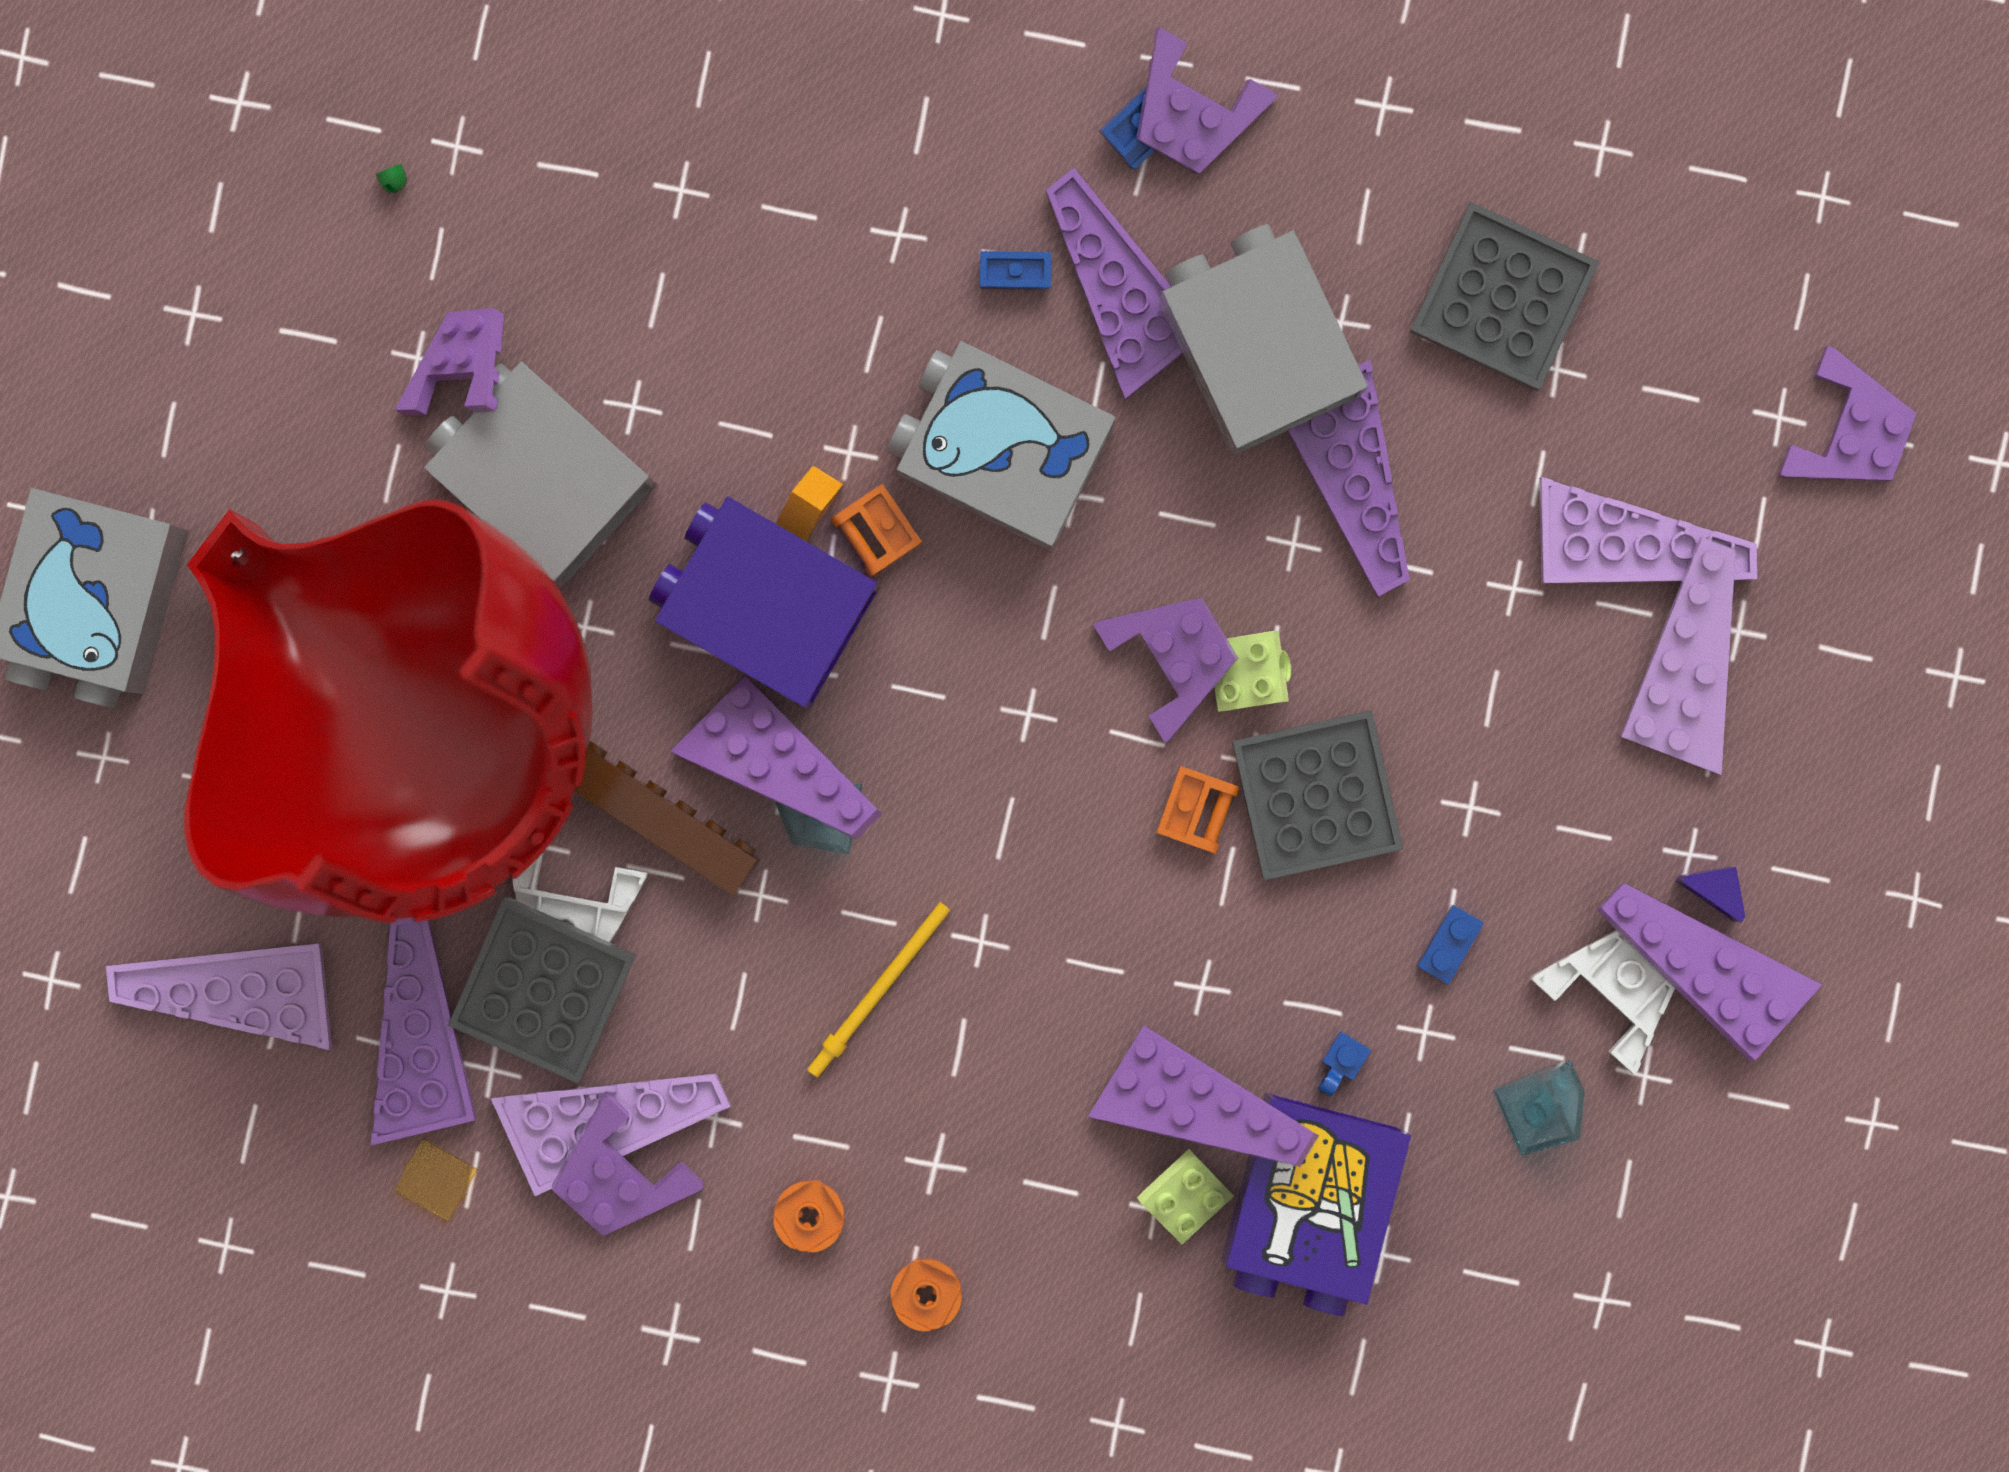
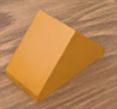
M812 466L791 492L776 524L807 542L843 484L815 466Z

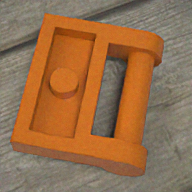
M883 483L830 519L836 529H841L866 566L864 571L869 578H873L923 543ZM859 513L886 551V554L877 559L851 520Z
M1179 766L1156 833L1217 854L1220 846L1217 841L1232 798L1233 796L1237 797L1240 787ZM1211 788L1219 791V795L1205 835L1201 838L1194 835Z

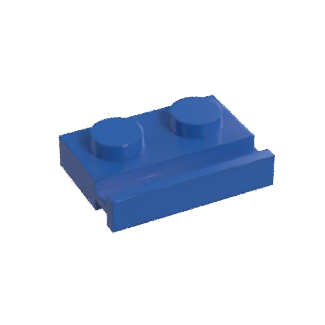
M1147 85L1099 130L1100 134L1133 170L1155 151L1136 140L1143 96L1146 94Z

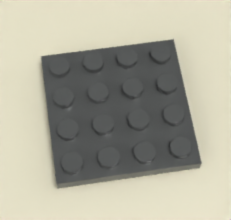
M1470 202L1409 332L1538 392L1600 261Z
M1372 710L1232 741L1263 881L1403 850Z
M505 896L448 1026L579 1084L637 954Z

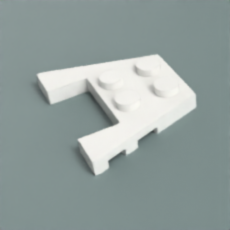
M543 853L516 879L512 878L516 901L611 943L644 885L648 873L615 867L608 903L537 890Z
M1614 930L1533 974L1530 980L1553 1001H1556L1579 975L1589 982L1633 1024L1608 1052L1631 1074H1635L1641 1065L1640 1061L1647 1046L1649 1047L1654 1030L1661 1015L1665 1012L1675 987L1617 930Z

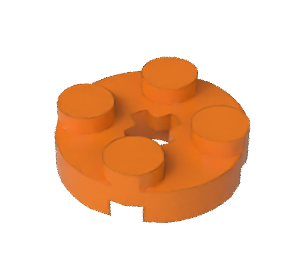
M802 1180L787 1187L779 1196L774 1208L773 1224L778 1237L788 1247L799 1251L819 1252L828 1248L837 1240L845 1223V1209L840 1196L832 1187L819 1180ZM808 1207L810 1210L816 1209L819 1214L815 1217L817 1221L815 1225L812 1226L809 1222L803 1224L799 1218L803 1215L802 1208Z
M933 1258L914 1259L909 1264L903 1266L896 1274L890 1292L892 1306L899 1320L909 1328L923 1332L938 1329L949 1324L957 1315L962 1301L961 1281L956 1276L954 1270L946 1263ZM927 1285L933 1287L932 1293L937 1298L935 1301L928 1300L926 1304H922L919 1302L920 1295L916 1291L919 1287L925 1289Z

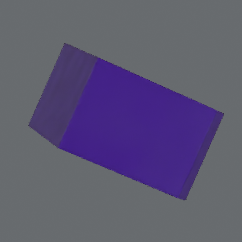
M1728 866L1679 875L1676 879L1678 884L1733 922L1742 923L1744 920L1745 911L1736 867Z

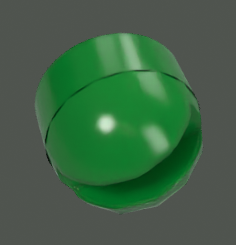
M402 164L387 168L375 175L381 187L389 193H397L406 186L407 177Z

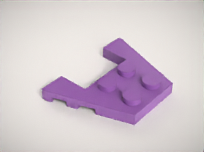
M1158 27L1154 32L1153 41L1155 42L1152 59L1149 61V77L1146 94L1143 96L1136 140L1194 173L1200 174L1276 99L1278 94L1251 79H1247L1231 111L1171 77L1188 43L1165 29Z
M494 308L447 312L395 411L404 416L426 415L436 382L472 379L464 407L473 412L496 411L498 399L492 396L493 384L499 383L500 372L494 369L495 355L501 353L504 314Z
M1827 345L1824 347L1814 377L1848 390L1828 448L1823 457L1794 445L1788 446L1778 477L1889 482L1893 480L1917 413L1834 347Z
M1202 597L1103 619L1093 624L1109 652L1136 635L1141 634L1178 694V698L1148 715L1164 742L1169 741L1176 735L1177 731L1195 712L1200 703L1239 659Z
M607 1091L599 1099L596 1110L592 1117H589L576 1146H573L552 1184V1190L602 1236L697 1193L704 1188V1182L682 1161L653 1185L606 1142L605 1139L629 1118V1112Z

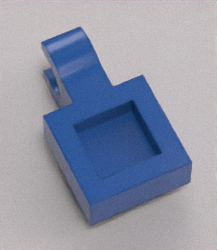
M1339 1031L1321 1060L1330 1068L1317 1089L1332 1097L1343 1076L1352 1081L1354 1080L1371 1050L1342 1031Z

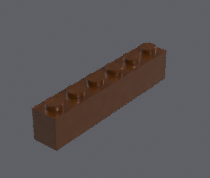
M589 741L581 786H576L574 791L723 890L736 896L760 861L753 856L756 849L741 839H738L736 843L724 837L727 830L710 819H708L706 824L694 817L697 810L680 799L674 804L664 797L667 793L664 788L651 780L645 785L635 778L637 774L635 769L619 760L617 765L613 764L605 758L608 753L606 750Z

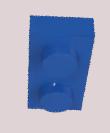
M980 251V289L1051 290V252Z
M1451 905L1416 966L1449 985L1484 922L1455 905Z

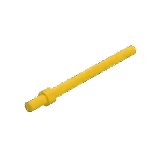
M942 902L938 903L834 1035L830 1033L822 1043L824 1048L807 1068L815 1077L818 1078L835 1056L839 1058L847 1048L845 1043L949 914L951 910Z

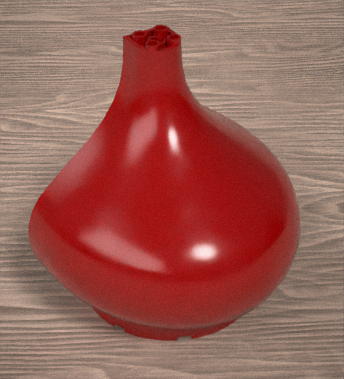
M424 500L367 521L337 535L308 543L289 544L275 542L258 524L229 509L187 564L203 588L210 604L215 631L214 669L209 702L196 751L184 810L186 844L197 871L214 886L267 906L313 915L363 917L386 923H396L397 919L412 918L415 922H422L457 913L495 894L494 887L511 875L514 879L520 876L547 849L568 818L573 808V803L570 800L575 787L581 786L585 757L591 736L593 714L592 686L587 649L578 623L556 583L544 568L509 536L467 510L443 500ZM241 549L242 555L239 558L234 556L233 559L232 553L236 550L240 552Z

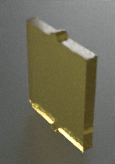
M423 1139L411 1161L405 1163L406 1170L394 1191L449 1221L461 1199L467 1197L466 1190L478 1169Z

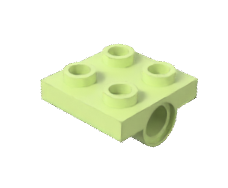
M1279 631L1227 638L1239 659L1215 686L1218 712L1288 702L1286 682L1291 678V663L1286 651L1281 650Z
M1188 1149L1150 1184L1137 1199L1182 1245L1229 1202L1234 1195Z

